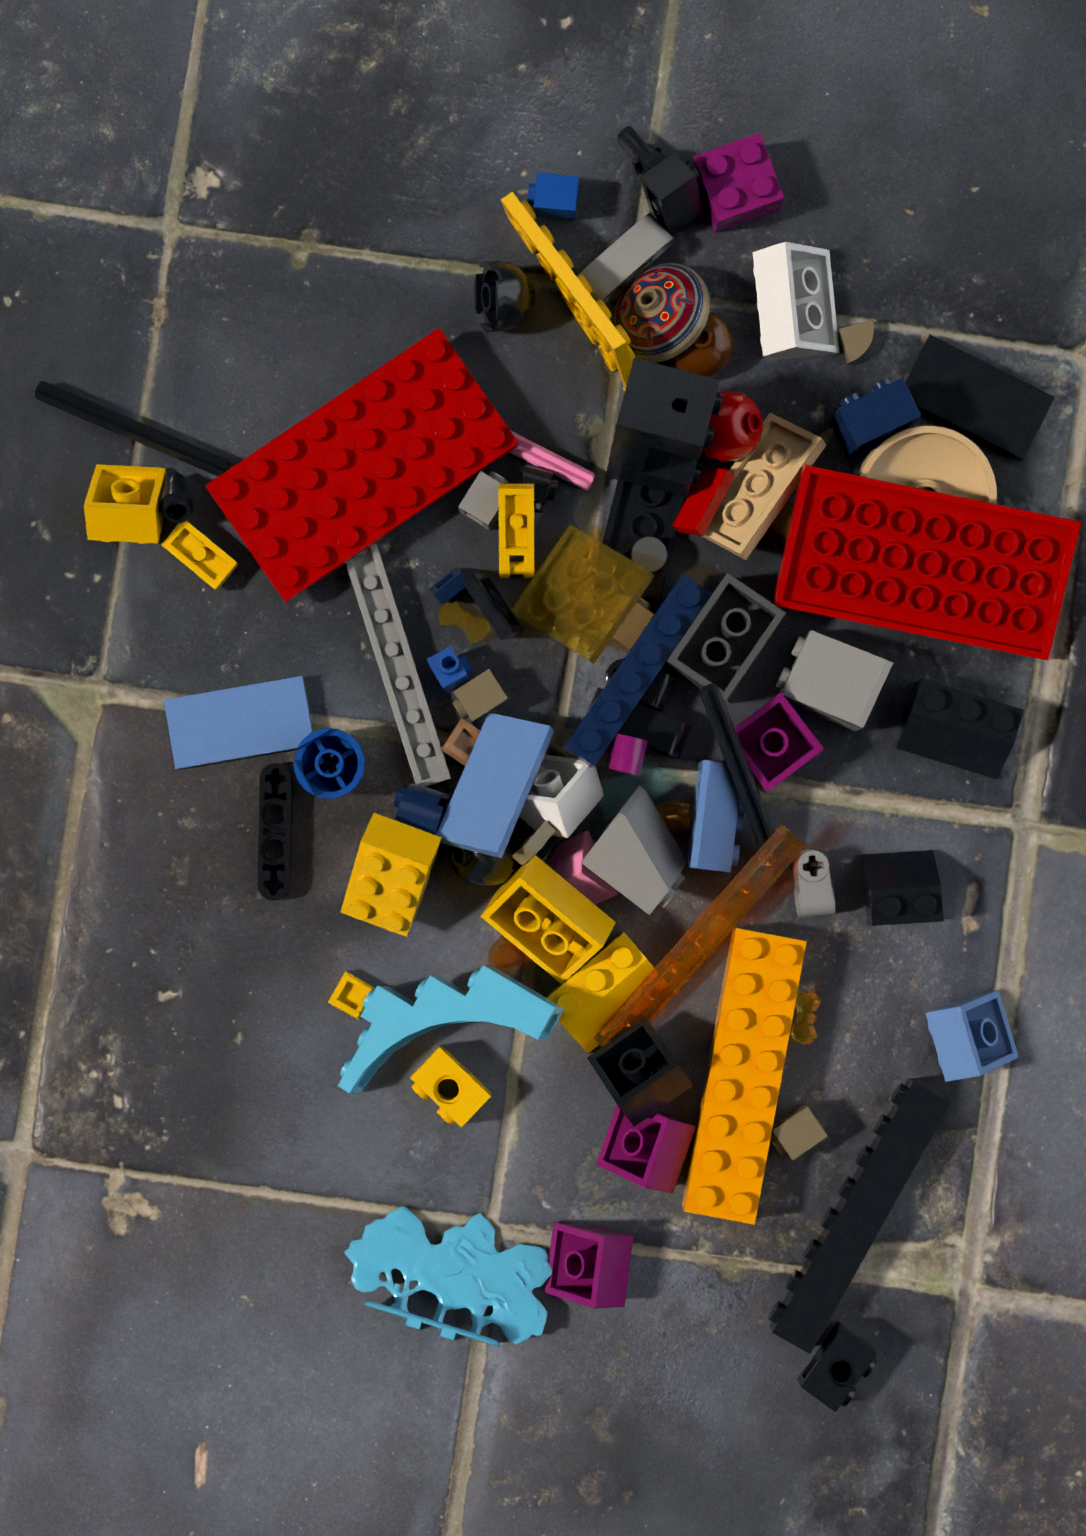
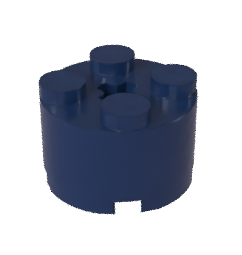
M413 783L409 784L407 788L400 786L394 800V807L398 808L395 820L436 835L445 815L447 802L451 801L453 795ZM440 843L438 850H442L444 844Z

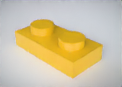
M187 520L179 523L161 544L216 591L239 565Z

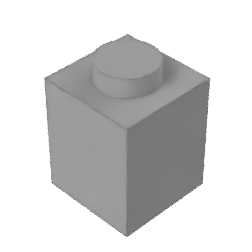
M480 471L458 506L459 512L490 530L499 515L498 485L508 484L509 482L495 472L491 471L487 475Z

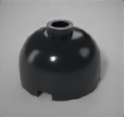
M481 262L479 267L484 268L483 273L476 274L474 281L476 314H480L483 311L486 322L479 323L481 328L486 333L507 331L518 327L523 323L529 314L530 307L535 303L536 293L534 286L529 284L525 273L518 266L510 262Z
M512 832L502 858L449 845L448 855L450 864L455 874L468 884L477 887H487L505 883L513 876L516 870H511L514 859L512 855L517 851L518 844L516 836Z

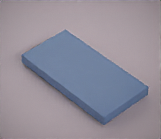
M303 676L164 700L174 765L177 770L297 749L300 742L313 732Z
M488 712L436 833V836L442 837L440 843L502 858L554 734L551 726Z

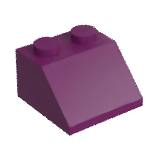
M616 1105L596 1165L644 1188L673 1194L696 1126L672 1115L656 1111L634 1127L618 1105Z
M553 1222L548 1260L551 1265L552 1275L546 1280L544 1293L595 1309L625 1307L634 1235L609 1228Z

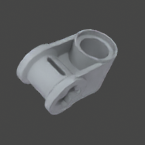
M813 849L799 851L795 855L792 864L795 883L794 897L798 918L835 914V898L827 857ZM809 856H811L812 860L818 861V867L812 870L813 874L803 869V864L808 863Z

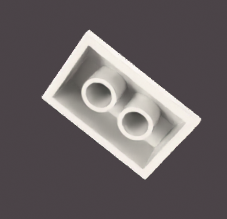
M783 242L753 252V272L756 281L757 310L759 312L760 342L763 356L794 359L840 353L829 250Z

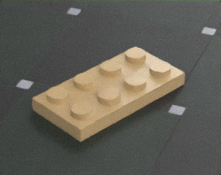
M769 413L763 422L761 440L756 449L746 457L736 460L729 470L735 476L702 537L747 560L798 487L803 464L809 466L814 464L827 445L821 437Z

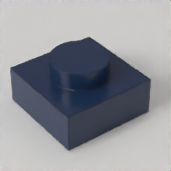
M454 568L431 586L429 591L441 605L446 602L451 604L465 594V586L461 582L465 576L460 570Z

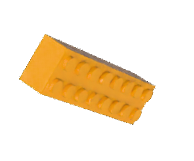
M736 927L732 929L682 1200L684 1212L755 1225L807 941Z

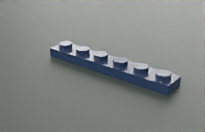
M684 573L682 574L563 746L564 749L591 768L595 766L711 597L712 593Z

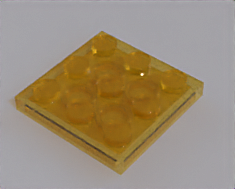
M570 524L515 603L511 612L587 661L595 664L654 578V575Z

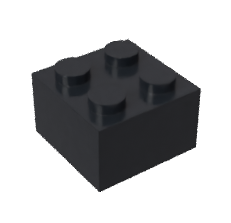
M646 1017L587 1057L618 1107L634 1127L693 1086Z

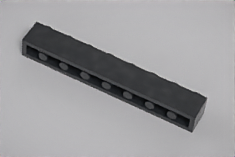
M910 1079L906 1081L905 1085L900 1083L896 1087L890 1100L894 1103L887 1116L882 1114L873 1129V1133L877 1134L870 1147L865 1145L856 1159V1164L859 1165L852 1178L847 1176L838 1192V1195L841 1196L840 1201L835 1209L830 1207L821 1222V1226L824 1227L818 1240L813 1238L809 1242L803 1254V1257L806 1258L800 1271L796 1269L793 1271L786 1284V1289L789 1291L783 1302L777 1301L769 1314L768 1320L772 1321L769 1325L772 1333L811 1354L951 1104Z

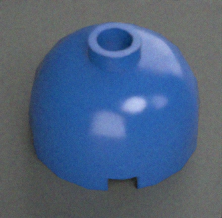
M322 728L311 732L300 742L295 754L294 771L298 782L307 792L319 798L337 799L348 795L359 785L365 773L366 759L361 745L352 735L340 729Z

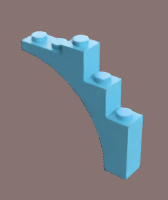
M482 965L481 969L478 968L473 972L467 984L470 988L468 992L441 976L430 975L428 979H424L419 984L415 992V997L417 998L415 1002L389 986L377 985L376 989H372L365 997L363 1002L365 1009L360 1016L372 1024L361 1033L357 1042L359 1048L354 1057L349 1058L340 1072L342 1079L338 1087L348 1093H362L375 1072L397 1050L418 1036L443 1026L465 1022H490L514 1028L537 1040H548L564 1008L497 968Z

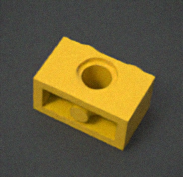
M442 1044L410 1077L415 1082L411 1088L423 1100L427 1101L431 1098L440 1107L437 1113L451 1126L456 1122L462 1128L492 1095ZM444 1079L454 1080L459 1087L458 1094L454 1097L443 1096L439 1091V1083Z

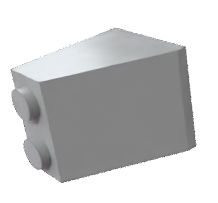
M812 630L806 634V637L799 635L791 651V655L796 657L791 669L784 667L776 683V686L781 688L780 692L788 702L852 732L862 729L893 663Z
M639 785L581 863L650 915L657 905L664 908L674 896L676 889L685 879L681 871L685 867L687 860L646 790Z

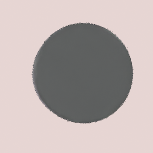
M644 537L638 540L631 553L633 565L643 573L659 571L664 566L667 558L665 545L654 537Z

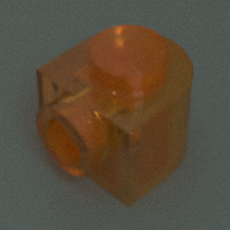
M503 935L491 946L488 952L489 965L507 975L516 972L529 959L526 954Z

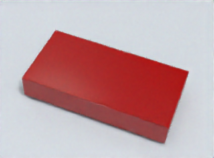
M703 467L698 487L692 488L672 526L680 533L704 536L735 476L727 469Z

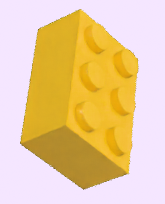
M373 813L360 841L340 913L407 937L419 910L442 837Z
M536 855L518 869L495 892L480 916L561 984L604 946L616 924L613 919Z

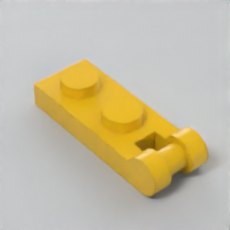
M499 484V578H510V575H524V578H534V484ZM510 555H524V561H510Z

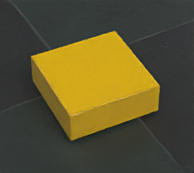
M345 971L328 1003L359 1020L365 1009L363 1007L365 997L372 989L376 988Z

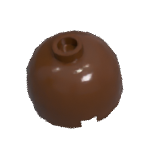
M709 312L706 325L699 337L681 354L668 359L669 365L676 369L711 378L718 376L727 369L733 356L734 339L729 325L719 315Z

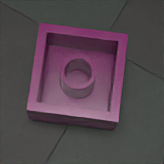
M761 133L693 157L692 164L699 173L697 183L704 193L702 199L715 233L781 209L784 196Z
M781 692L735 726L755 783L763 794L770 791L824 750Z

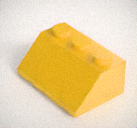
M622 931L563 984H560L549 993L546 998L564 1008L558 1021L589 1054L665 989L668 983Z

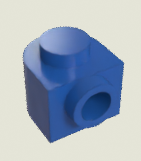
M451 646L426 659L446 694L471 681L468 674L473 672L472 667L464 653L457 656Z

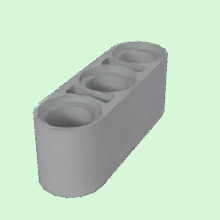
M651 213L640 219L580 273L591 286L593 292L590 295L595 301L601 299L604 303L608 302L674 242V238Z

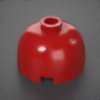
M718 391L717 393L724 396L719 415H711L708 426L715 428L710 449L702 448V451L711 460L717 459L720 462L736 461L749 455L759 444L763 431L762 416L756 403L747 395L736 391Z

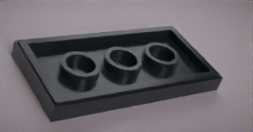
M932 335L928 336L905 381L920 411L1020 461L1024 460L1055 399L1054 396Z
M618 480L591 588L623 596L627 595L631 598L635 594L647 602L659 604L677 535V530L672 525L686 497ZM644 537L659 539L667 550L664 566L655 573L639 571L633 565L631 559L635 543Z

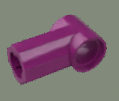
M616 734L614 746H612L609 758L611 760L608 769L640 776L648 741Z

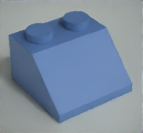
M999 990L945 1004L925 1013L928 1029L935 1044L938 1063L943 1071L945 1082L981 1076L1019 1058Z

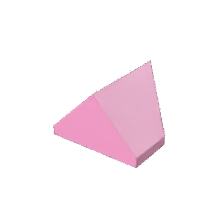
M587 830L559 843L547 865L596 905L618 895L615 888L581 863L594 845L592 837Z

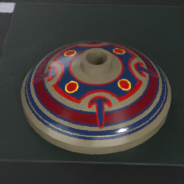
M676 263L659 264L642 271L623 288L614 304L611 322L615 327L620 324L631 340V343L628 345L636 358L653 363L665 361L681 354L701 334L710 312L709 291L702 278L691 268Z

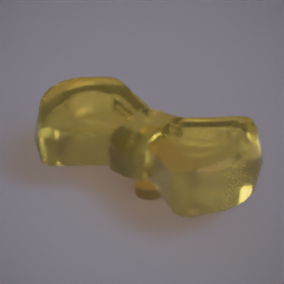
M457 601L451 604L446 602L438 612L440 626L456 625L458 629L464 630L469 643L474 644L483 640L488 633L487 619L485 617L472 616L469 612L463 611Z
M802 991L796 997L797 1021L790 1032V1036L801 1045L811 1044L817 1039L813 1025L817 1020V1016L814 1013L820 1006L821 1000L814 992Z

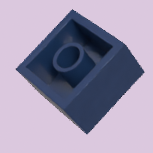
M891 377L874 384L872 386L873 390L868 392L867 395L861 397L859 392L839 402L840 406L835 408L836 412L830 423L848 459L878 445L895 432L913 427L920 419L921 414L904 378L894 382Z

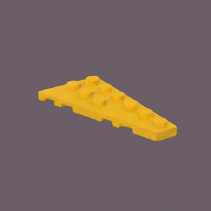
M513 192L509 193L501 199L507 218L530 252L533 254L539 251L536 256L543 267L544 273L551 282L555 280L563 294L561 298L593 344L599 342V351L611 372L618 369L624 386L623 390L625 391L632 362L636 358L628 345L631 343L628 334L620 324L615 327L609 320L612 316L605 303L601 299L597 301L593 299L590 295L593 291L586 278L582 274L578 276L574 274L571 270L574 266L567 253L563 249L560 251L555 249L552 245L555 243L552 234L544 224L539 227L534 221L536 215L526 200L520 202Z

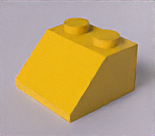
M96 464L84 503L87 539L103 542L158 544L164 523V517L160 513L158 505L165 483L166 468Z

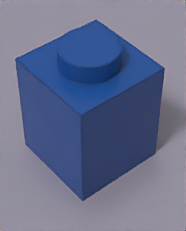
M537 172L536 184L529 183L527 199L529 205H534L533 210L536 217L575 221L579 176Z

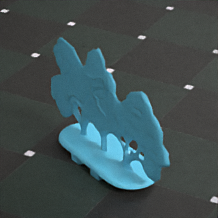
M401 1206L389 1212L384 1219H376L371 1224L366 1225L362 1239L350 1242L349 1248L345 1250V1255L353 1263L351 1281L356 1290L363 1293L372 1292L381 1286H385L395 1299V1303L391 1306L372 1301H366L363 1305L407 1319L405 1326L419 1330L420 1325L424 1324L440 1329L439 1337L453 1341L455 1335H459L496 1347H500L498 1341L480 1335L481 1328L490 1323L500 1326L506 1338L516 1345L527 1341L531 1335L537 1337L542 1335L548 1311L533 1295L532 1291L534 1288L541 1287L553 1274L551 1265L548 1262L549 1256L541 1247L518 1243L513 1248L499 1253L494 1247L496 1230L481 1212L468 1219L466 1226H455L446 1230L443 1234L442 1243L434 1245L430 1244L425 1235L422 1221L407 1207ZM397 1268L401 1271L405 1280L404 1290H399L400 1284L395 1283L394 1285L391 1274L392 1269ZM381 1272H385L387 1277L386 1283L379 1280ZM417 1281L418 1285L410 1290L409 1283ZM420 1290H426L436 1295L439 1303L433 1320L409 1313L407 1303L410 1295ZM487 1306L493 1307V1313L490 1316H484ZM449 1309H469L473 1324L471 1330L467 1331L444 1324L443 1319L446 1311Z

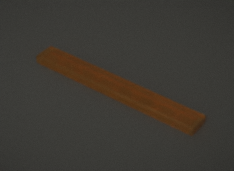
M781 824L595 1035L594 1039L598 1044L603 1047L644 1017L651 1023L807 845Z

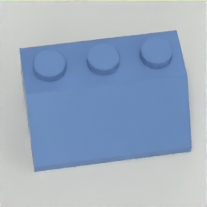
M702 760L698 763L687 868L731 873V866H738L740 845H734L735 832L742 831L744 810H738L739 796L726 763Z

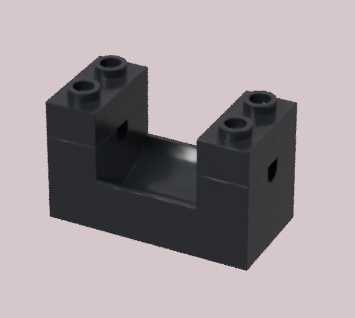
M634 358L616 424L606 477L687 498L690 487H698L703 467L696 466L700 455L705 456L702 448L710 449L715 428L708 425L711 415L718 416L724 395L717 393L720 380Z

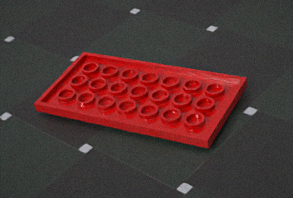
M438 328L205 486L283 601L288 603L518 447L519 443L441 329Z
M803 464L772 604L779 607L1048 661L1081 522Z

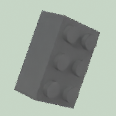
M727 573L665 665L700 689L708 684L715 683L720 688L723 699L726 702L786 612Z

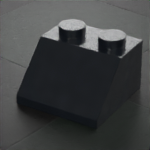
M933 850L862 855L867 925L878 926L944 921L942 888Z

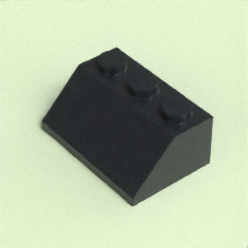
M921 678L915 681L895 749L997 779L1015 743L1024 710Z

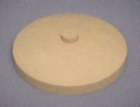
M923 425L895 432L881 441L870 452L858 473V476L997 504L995 476L984 453L964 435L944 427Z

